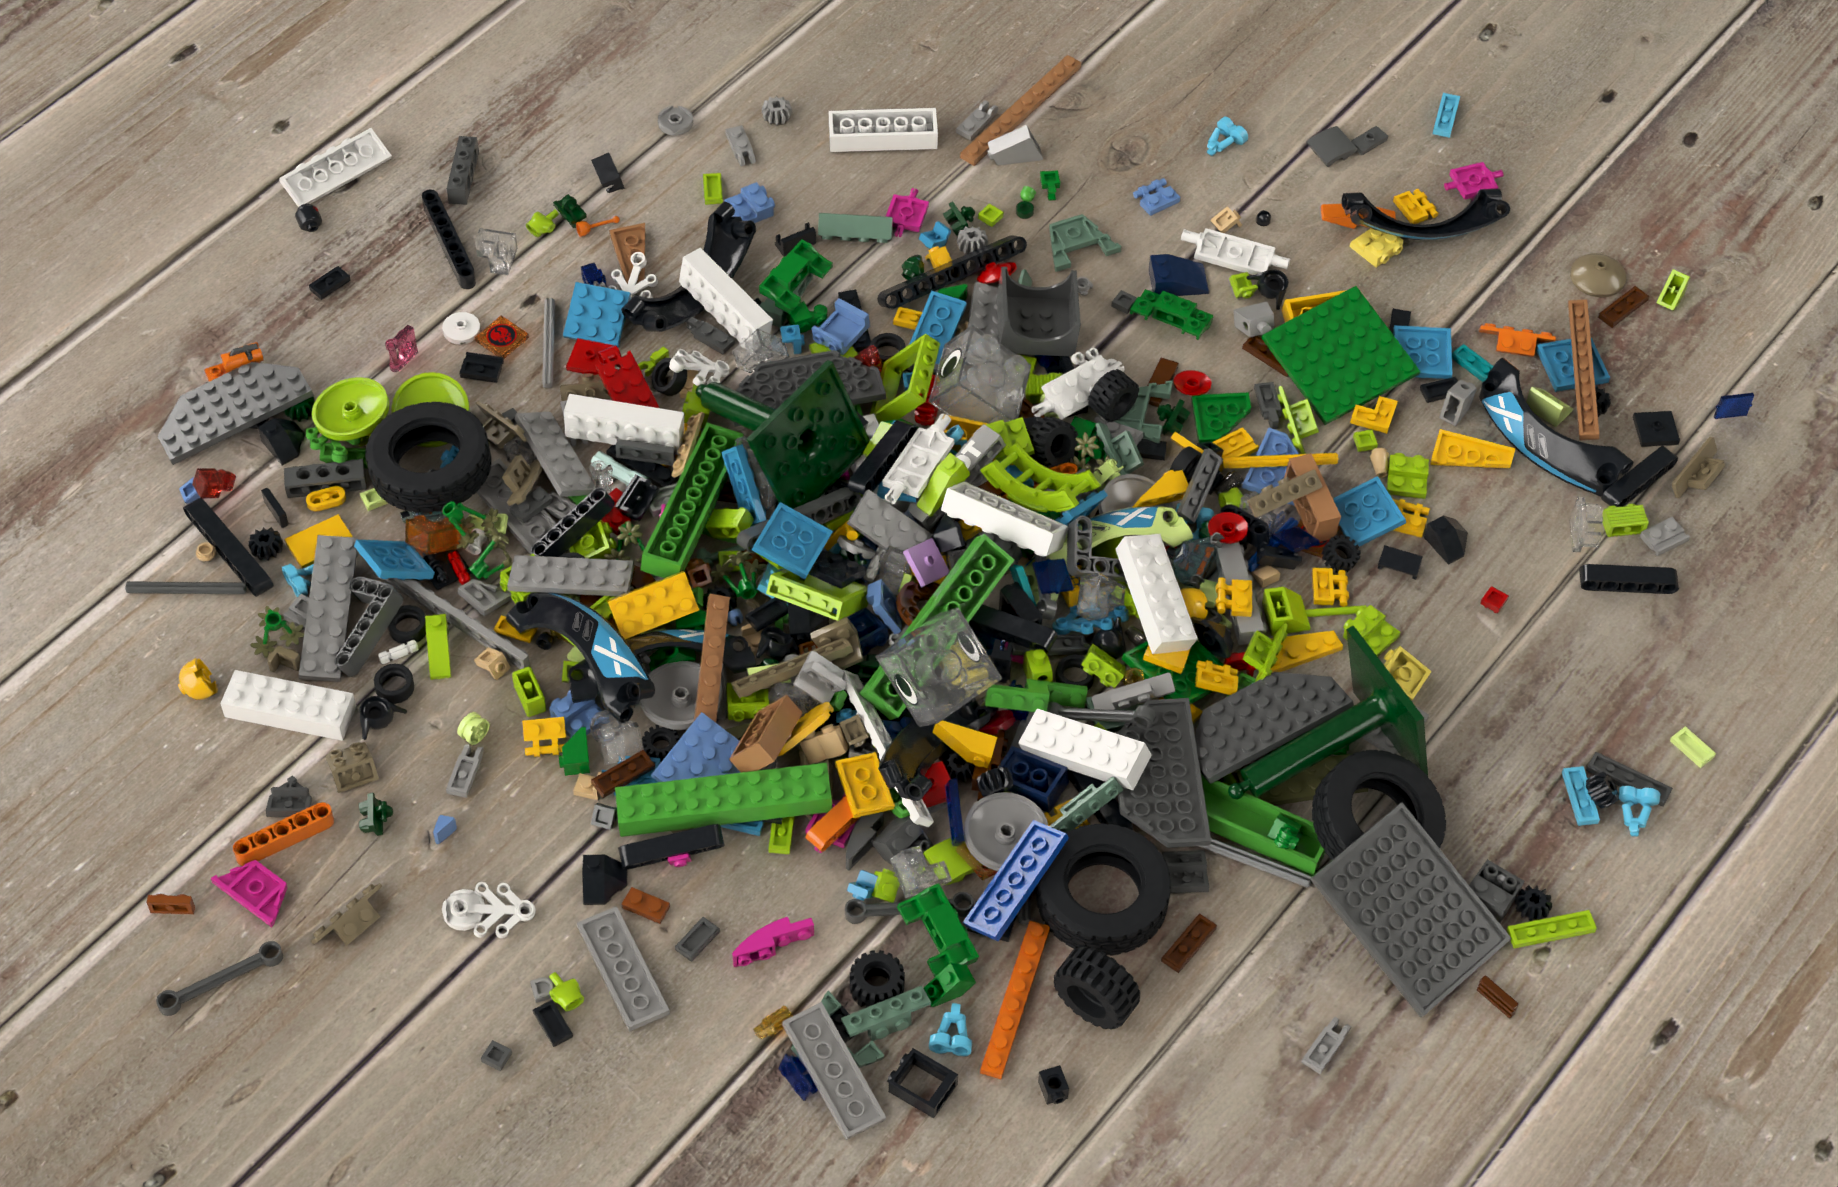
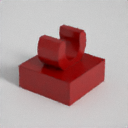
M1491 586L1481 599L1480 604L1485 608L1491 609L1494 613H1499L1507 602L1509 595Z

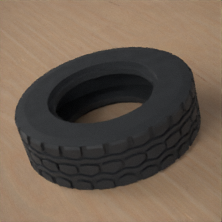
M423 402L395 411L382 420L373 430L365 450L370 478L378 495L396 508L416 513L442 511L443 507L449 502H454L457 505L465 502L483 486L488 478L487 476L490 473L492 464L490 447L483 424L465 408L446 402ZM441 441L452 444L459 449L457 456L451 463L436 471L417 473L408 471L398 465L400 459L408 450L421 443Z
M1383 750L1356 752L1338 763L1321 780L1315 791L1312 802L1313 826L1322 848H1324L1331 860L1364 834L1356 823L1352 812L1353 794L1355 790L1363 788L1378 790L1389 796L1397 805L1402 802L1439 849L1441 848L1445 837L1444 832L1446 831V815L1442 799L1428 776L1413 762L1405 759V757Z
M1089 824L1066 832L1069 839L1037 884V907L1040 908L1039 913L1042 920L1045 921V925L1050 927V932H1053L1056 938L1073 949L1081 947L1094 948L1098 952L1102 951L1110 956L1123 952L1127 953L1147 943L1148 939H1151L1158 932V929L1161 928L1165 920L1171 894L1170 871L1161 852L1146 837L1138 832H1134V830L1120 827L1119 825ZM1108 865L1118 868L1129 875L1136 884L1139 895L1128 908L1116 913L1102 914L1092 912L1077 903L1069 891L1068 884L1076 873L1086 867Z

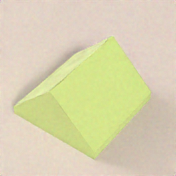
M1531 387L1526 402L1531 410L1555 427L1573 411L1572 407L1544 389Z

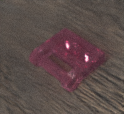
M410 325L400 330L393 339H388L385 342L390 357L389 367L392 372H399L418 353L414 328ZM397 348H398L399 357H400L399 359H398V357H397V352H396V349H397Z

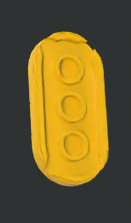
M824 702L814 707L798 720L791 732L792 736L786 741L778 757L784 755L829 719V712L832 713L834 711L829 702Z

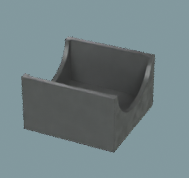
M1001 267L997 292L999 353L1072 356L1075 354L1081 326L1077 270H1071L1069 276L1056 285L1029 287L1014 281L1009 276L1007 267Z

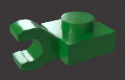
M1058 170L1040 171L1042 189H1047L1048 200H1056V188H1060Z

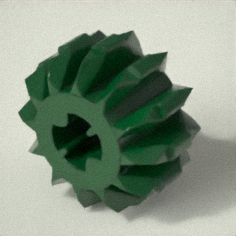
M312 396L284 410L285 415L290 417L292 421L296 419L299 422L302 419L308 420L309 416H312V408L315 403L314 397Z

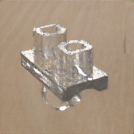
M599 460L592 462L590 473L592 474L591 480L595 487H602L608 493L612 492L613 468L611 464L606 466L603 461Z

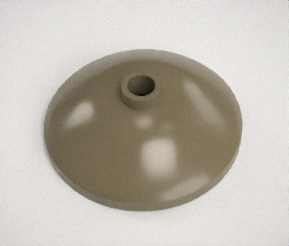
M1604 254L1583 255L1575 260L1570 271L1573 284L1583 293L1594 297L1613 296L1623 289L1626 282V272L1623 266L1614 258Z

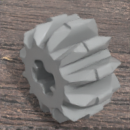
M776 95L775 98L769 97V100L764 101L762 114L765 121H768L769 124L776 123V125L789 121L792 113L789 100H785L784 97L778 98Z
M973 225L971 228L965 226L964 230H960L957 238L959 251H964L966 255L987 246L988 238L985 230H981L980 226L974 228Z

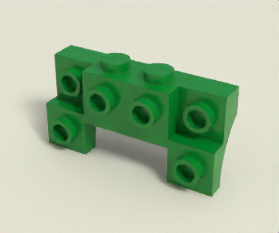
M801 239L759 285V293L775 301V306L791 314L801 303V297L793 293L796 287L809 273L823 279L833 268V262L819 254L812 244Z
M1145 289L1141 297L1136 299L1130 309V314L1137 313L1145 316V320L1153 313L1152 318L1182 329L1181 334L1185 332L1196 336L1197 340L1209 329L1213 322L1212 314L1196 309L1197 303L1162 291L1159 295Z
M939 883L898 904L897 908L906 925L922 919L940 953L927 960V964L934 977L950 963L968 966L978 960L979 955L968 937L966 927L962 926L956 909L952 908Z

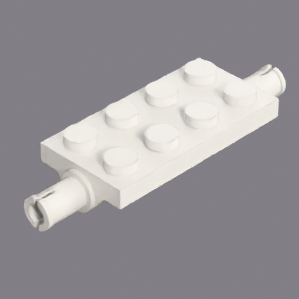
M1205 228L1204 233H1195L1184 229L1181 236V241L1196 244L1197 249L1194 259L1244 273L1248 272L1251 275L1267 271L1271 265L1287 270L1290 263V258L1275 255V247Z
M1099 355L1043 385L1041 388L1045 393V399L1042 403L1032 407V413L1038 411L1034 416L1041 417L1047 412H1054L1062 420L1088 406L1090 392L1095 383L1104 374L1116 369L1124 372L1125 368L1124 366L1118 368V366L1122 365L1120 361L1108 367L1102 355Z
M940 414L935 424L929 428L919 427L882 480L883 486L890 488L885 495L887 502L890 503L892 501V504H895L902 493L919 498L937 466L946 458L954 446V439L947 437L944 433V430L951 422V418L948 415L944 417V414Z

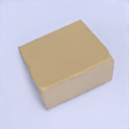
M1265 566L1252 572L1253 577L1262 588L1279 581L1280 572L1272 566Z

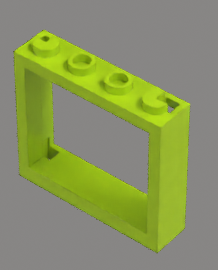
M926 333L883 363L881 379L886 392V399L873 401L870 414L875 415L878 424L881 421L900 419L926 402L940 343ZM915 363L908 390L896 397L902 372Z
M787 569L770 575L766 591L768 595L837 621L868 607L866 599L867 586L853 582L840 589L809 574L805 580H802L800 576ZM834 608L838 610L837 614L833 613Z

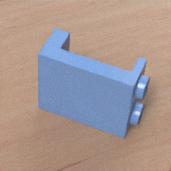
M839 298L834 303L835 311L819 328L813 326L811 329L813 340L816 343L823 344L830 350H835L844 355L870 327L868 313Z

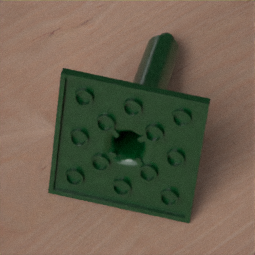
M829 360L816 370L777 409L769 407L718 382H711L708 385L700 384L696 388V395L701 399V404L705 409L754 431L746 440L778 502L792 509L818 499L863 455L870 441L834 363Z
M1354 625L1346 629L1353 693L1360 702L1242 769L1241 775L1244 781L1233 783L1228 788V794L1232 799L1242 798L1248 790L1257 798L1379 727L1398 753L1417 765L1428 776L1424 717Z

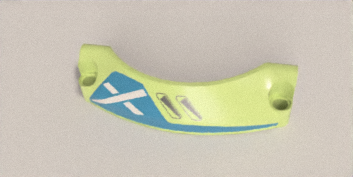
M1132 507L1110 511L1089 518L1092 522V548L1109 539L1125 535L1160 534L1162 541L1173 548L1193 539L1191 529L1184 519L1178 517L1177 512L1169 507ZM1167 511L1168 518L1164 521L1163 514ZM1078 523V528L1082 530V526ZM1067 535L1062 549L1046 556L1051 600L1055 601L1068 575ZM1077 542L1078 548L1082 550V546ZM1033 556L1023 568L1026 576L1028 575L1030 578L1029 584L1037 604L1039 601L1035 557Z

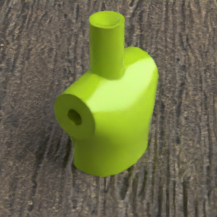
M556 209L546 216L540 212H535L530 221L526 223V228L537 238L542 234L551 233L555 229V224L552 220L559 213Z
M1234 487L1227 492L1219 493L1218 501L1221 508L1225 505H1234L1246 511L1248 499L1255 495L1243 496L1239 488Z
M557 972L549 976L556 986L549 991L550 997L566 1012L577 1008L584 1002L579 984L574 978L563 982Z

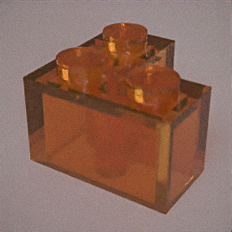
M422 515L406 519L405 542L426 554L457 549V546L460 544L458 540L461 539V534L448 518H444L439 522L430 521Z

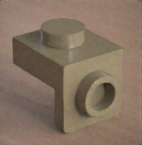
M278 645L267 658L271 672H275L280 664L296 671L300 669V655L293 649H286Z
M858 714L839 722L849 746L854 745L856 748L866 743L865 739L869 736Z

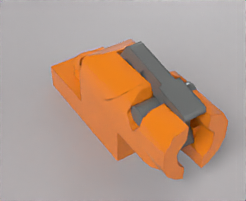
M258 342L221 354L222 363L206 368L204 371L210 382L242 365L264 361Z

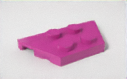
M256 860L248 862L242 867L230 869V873L217 877L215 875L210 878L214 885L271 928L274 926L288 888L285 881Z

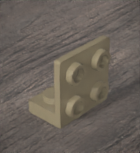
M847 617L810 633L811 639L818 648L844 637L852 645L853 652L844 658L830 661L840 669H846L863 661L858 631Z
M365 742L353 743L348 748L336 749L325 755L338 793L379 780L373 758Z

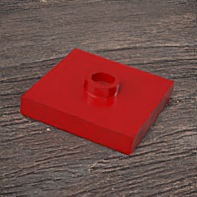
M577 338L567 362L566 370L598 375L595 365L598 363L600 366L602 365L598 352L614 345Z
M943 761L932 764L925 775L926 778L932 781V787L922 797L927 808L958 798L956 789Z

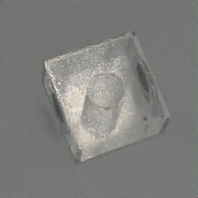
M972 325L945 343L929 402L947 415L988 424L999 420H1004L1005 423L1018 419L1031 365L1022 356L1016 355L1000 344L992 335L986 334Z
M959 607L937 614L875 656L919 727L939 723L1002 679Z

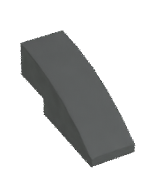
M883 812L861 816L857 821L847 846L846 869L848 871L873 847L871 842L877 837V831L884 825Z

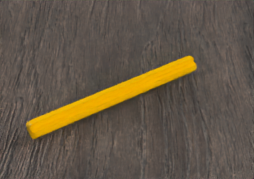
M1337 453L1312 454L1317 465L1338 464L1339 457ZM1306 454L1224 457L1223 467L1227 469L1287 466L1290 458Z

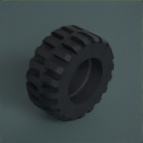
M1081 947L1074 949L1055 972L1054 987L1058 991L1059 997L1065 1001L1066 1006L1070 1007L1076 1015L1081 1016L1083 1020L1091 1022L1096 1027L1100 1026L1102 1029L1110 1030L1121 1027L1140 1002L1139 986L1137 982H1134L1133 976L1126 971L1124 966L1119 965L1114 958H1110L1106 953L1098 952L1094 948Z

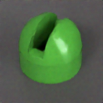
M1024 186L1020 193L1021 199L1028 202L1032 201L1036 191L1029 186Z

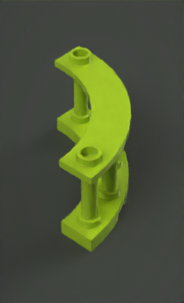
M1018 442L1004 450L1007 458L999 463L996 459L980 469L985 478L996 489L1000 488L1007 494L1006 497L1025 508L1045 513L1048 511L1063 512L1072 509L1079 504L1076 496L1100 487L1090 469L1077 474H1065L1050 470L1030 457ZM1012 463L1022 472L1016 479L1005 470ZM1030 478L1039 485L1036 488H1031L1023 483ZM1047 488H1049V489L1055 490V491H1045V490H1046Z

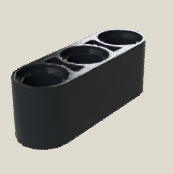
M1225 505L1221 508L1220 513H1236L1246 520L1248 524V543L1255 547L1262 541L1270 543L1269 526L1266 522L1234 505Z

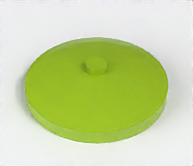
M436 372L418 374L405 381L395 393L391 406V414L404 407L423 402H446L470 411L469 401L462 386L453 378ZM430 441L421 443L417 446L438 447L445 445L447 443L441 441Z
M363 377L344 379L329 386L318 396L312 408V419L317 430L329 439L339 441L357 439L371 433L386 418L390 406L389 397L384 387L375 380Z

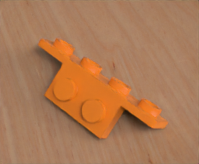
M1485 323L1484 326L1481 325L1479 328L1481 333L1498 335L1497 352L1534 357L1536 341L1546 343L1556 341V337L1548 332L1535 334L1533 330L1529 329L1516 331L1514 327L1509 326L1496 328V325Z

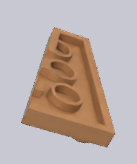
M645 223L609 230L620 269L627 284L633 269L631 256L636 252H642L645 255ZM645 267L641 269L637 283L645 279Z

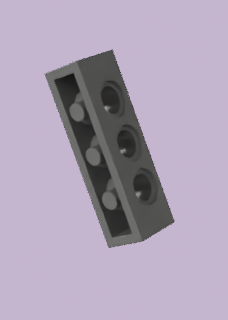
M459 136L446 188L449 204L467 205L479 156L477 137Z
M363 459L350 460L343 463L331 462L284 468V485L287 498L305 497L311 492L333 486H340L345 492L366 490V472Z

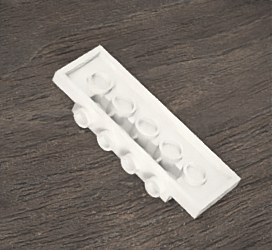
M369 128L351 139H345L337 147H330L326 153L314 156L306 164H299L295 170L280 177L279 181L299 207L306 203H313L391 159L392 155L372 128Z

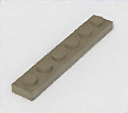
M844 637L811 651H815L827 660L833 661L846 657L853 652L852 645ZM810 651L732 682L733 690L739 698L747 697L755 691L767 689L780 681L789 680L791 677L799 674Z

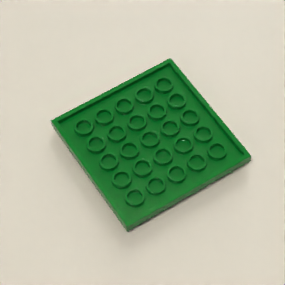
M1357 286L1262 335L1264 343L1305 399H1308L1310 406L1324 425L1353 411L1356 405L1362 406L1420 373L1419 368Z

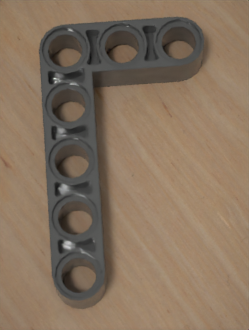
M1079 516L1068 524L1069 528L1067 531L1068 573L1074 577L1127 583L1119 559L1092 556L1091 520L1087 516ZM1077 523L1082 526V530L1078 528ZM1077 542L1082 546V550L1078 548ZM1077 562L1081 565V570L1077 567ZM1096 564L1099 566L1100 572L1096 570ZM1114 566L1118 569V574L1114 571Z
M356 577L351 581L352 589L349 585L350 591L361 602L369 605L335 658V665L348 677H353L359 673L403 603L402 595L391 584L365 577Z

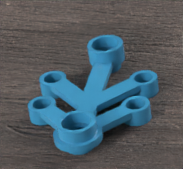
M1092 601L1089 603L1090 609L1083 615L1082 606L1075 605L1070 607V613L1065 618H1058L1053 622L1052 628L1058 635H1066L1071 631L1091 634L1093 633V627L1101 628L1102 630L1112 629L1113 622L1110 618H1113V621H1115L1116 617H1120L1121 622H1126L1129 620V612L1126 606L1118 605L1114 607L1112 612L1095 615L1102 610L1101 602Z

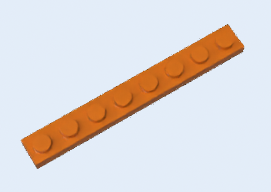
M1029 921L980 1069V1074L1002 1079L1050 932L1048 925Z

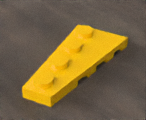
M1440 429L1430 465L1510 468L1516 448Z
M1334 630L1287 636L1281 643L1283 646L1281 651L1275 656L1278 658L1276 663L1270 669L1273 673L1294 668L1339 652L1343 649V644Z

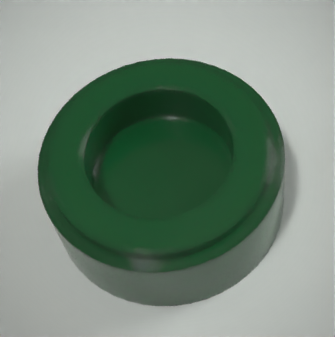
M1022 201L1016 205V215L1018 217L1028 219L1033 216L1034 205L1032 203Z

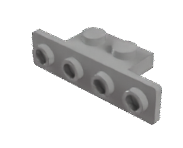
M1165 673L1092 696L1094 709L1119 710L1174 693L1176 690L1171 674Z

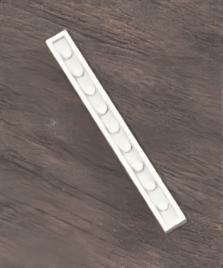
M843 670L845 673L842 680L847 682L845 690L850 697L849 700L855 706L856 713L862 720L865 731L870 735L871 743L877 749L881 760L892 740L875 707L859 695L864 688L859 676ZM902 798V803L908 809L910 819L915 824L929 827L934 822L923 799L913 801Z

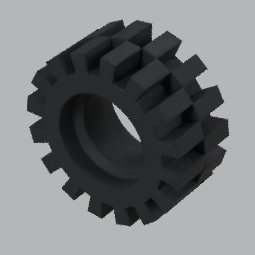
M1335 535L1323 547L1321 553L1323 555L1322 560H1326L1324 563L1326 566L1330 565V568H1335L1336 573L1339 570L1349 572L1361 557L1359 556L1361 551L1358 550V544L1354 545L1356 541H1350L1349 536L1344 538V535L1339 537ZM1335 549L1343 551L1347 559L1338 556Z
M655 725L656 729L650 727L649 732L645 731V736L642 737V746L650 758H660L662 762L680 738L676 730L673 731V729L665 727L659 728V725ZM659 740L669 742V745L662 749L653 746Z

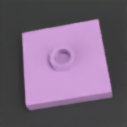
M933 538L903 551L921 588L947 576L950 572Z

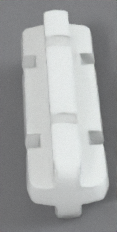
M880 546L877 548L866 570V575H864V579L869 582L874 581L887 554V551Z
M411 640L406 645L403 643L388 649L389 652L383 651L379 653L378 656L380 662L386 664L390 662V659L396 660L408 655V652L413 653L419 649L416 641Z

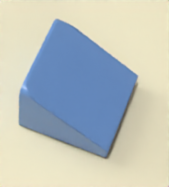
M195 477L179 488L186 504L200 497L205 498L208 496L203 482Z
M443 815L438 817L433 831L436 844L443 842L457 829L455 818Z

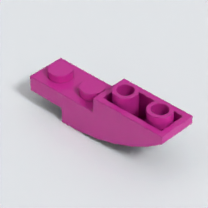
M785 917L757 930L732 953L733 966H747L757 960H767L776 955L775 947H783L791 942L807 940L814 936L812 918L790 923L789 918Z

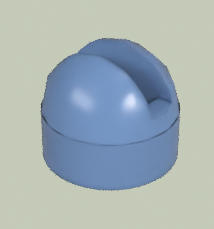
M734 609L728 613L727 621L732 626H737V622L739 624L743 622V614L740 609Z

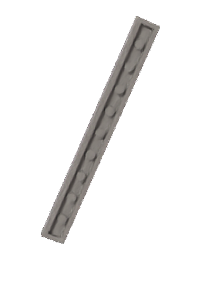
M382 579L436 615L446 614L447 622L487 648L502 652L506 660L519 669L530 667L529 655L525 650L513 646L508 639L501 638L494 630L487 629L477 619H472L463 610L456 609L446 599L442 600L432 590L425 589L417 580Z

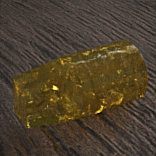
M1138 668L1128 669L1124 672L1125 675L1121 682L1126 686L1143 681L1144 674Z
M783 1005L780 1009L762 1019V1022L753 1030L759 1039L773 1036L784 1029L782 1021L793 1015Z

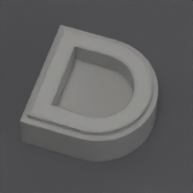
M542 977L530 981L536 1003L551 998L549 991L554 988V983L551 979Z

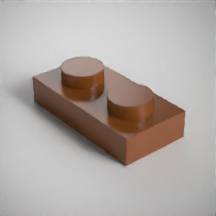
M631 887L621 904L623 909L661 924L670 908L669 902Z
M156 894L148 895L146 903L150 913L194 914L195 911L192 897L185 894L177 896Z

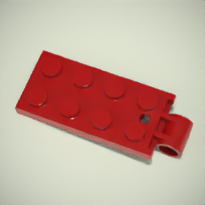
M615 345L598 352L602 365L600 366L598 363L595 367L612 401L659 408L631 351H627V355L622 357L618 347Z

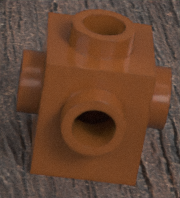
M701 558L690 559L684 570L689 585L694 589L697 586L702 588L711 583L710 573L712 571L709 564L705 563Z

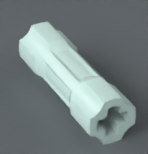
M598 451L591 460L592 467L613 476L625 483L626 486L629 485L635 474L646 479L648 478L614 461L612 457L601 451Z

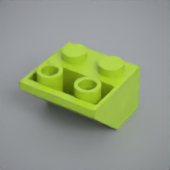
M1286 587L1264 589L1262 605L1271 636L1275 635L1284 623L1288 624L1287 633L1311 630L1301 595Z

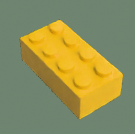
M684 571L607 600L618 631L624 639L699 611Z

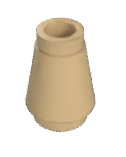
M1375 448L1371 451L1370 459L1376 477L1384 478L1388 475L1389 453L1385 448Z

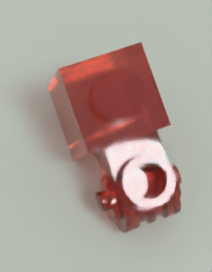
M870 345L865 350H862L860 354L853 357L862 361L865 366L877 367L881 375L882 359L874 345Z
M197 468L192 485L200 498H219L221 490L231 491L233 489L236 475L224 469L217 471L215 468Z

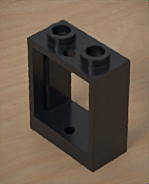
M1018 582L1007 584L1000 589V611L1042 625L1043 615Z
M912 1048L909 1054L905 1053L897 1071L893 1070L887 1080L889 1083L888 1092L928 1116L935 1118L958 1085V1074ZM914 1065L943 1081L929 1101L900 1085Z

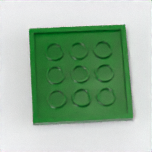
M1197 640L1190 649L1182 674L1143 660L1148 647V641L1124 653L1122 656V660L1143 680L1170 673L1176 691L1162 697L1164 699L1189 698L1190 704L1214 692L1195 687L1198 669L1196 668L1197 661L1205 662L1209 660L1213 661V664L1224 665Z

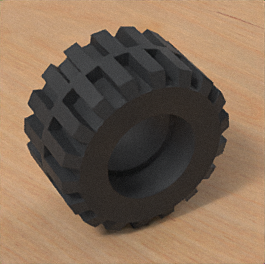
M1111 370L1095 383L1088 398V405L1107 422L1117 421L1126 415L1138 398L1139 385L1121 370Z
M1043 417V420L1039 419L1037 424H1033V429L1028 432L1035 453L1029 456L1039 464L1049 468L1070 463V459H1073L1075 456V447L1078 444L1076 441L1078 433L1075 431V427L1068 422L1054 417Z
M873 950L868 955L866 952L861 954V959L857 957L855 965L852 964L850 993H852L854 1001L858 1000L859 1006L865 1005L867 1008L904 993V967L900 964V960L897 957L893 959V954L888 953L886 955L881 950H879V953H875V950ZM872 976H883L888 982L881 986H873L868 984L866 980Z

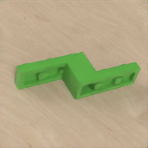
M1026 679L1025 688L988 684L984 703L985 706L1030 712H1035L1037 709L1047 711L1048 702H1055L1062 706L1084 708L1088 688L1087 686Z

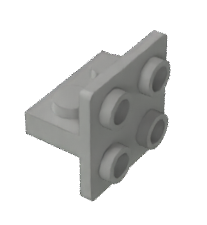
M810 651L794 682V686L820 704H823L824 702L830 703L834 693L844 690L847 682L842 680L845 673L842 669L817 652Z

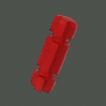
M457 551L449 553L448 559L452 564L454 572L459 578L460 584L464 585L471 579L469 573H467Z

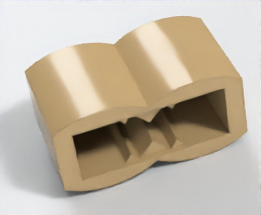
M833 724L823 727L822 731L815 732L814 730L799 742L809 764L834 758L847 752L850 747L840 725L833 726Z

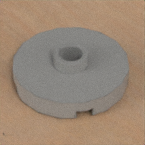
M669 106L659 113L658 126L662 132L668 135H682L692 128L693 116L683 106H678V108Z
M839 535L837 543L840 547L853 554H862V558L873 559L876 552L864 544V541L858 538L851 541L846 536Z

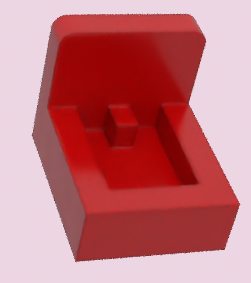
M1234 652L1231 654V657L1225 658L1224 664L1230 665L1231 668L1238 669V671L1246 670L1247 675L1253 677L1256 668L1242 660L1245 652Z

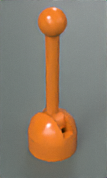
M614 216L613 219L591 225L586 221H580L576 223V230L578 235L582 237L589 234L591 228L613 222L618 223L620 218Z

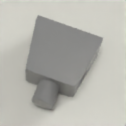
M1267 301L1234 309V325L1249 337L1263 335L1275 328L1274 314Z
M1459 380L1447 392L1439 418L1457 426L1472 405L1477 390L1475 385Z

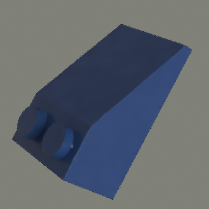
M1170 254L1150 255L1148 271L1154 293L1160 295L1162 291L1176 296L1209 294L1204 265L1202 263Z
M1014 746L1010 748L998 766L1006 767L1011 772L1013 787L1009 791L1028 798L1041 810L1048 813L1069 783L1068 768L1066 766Z

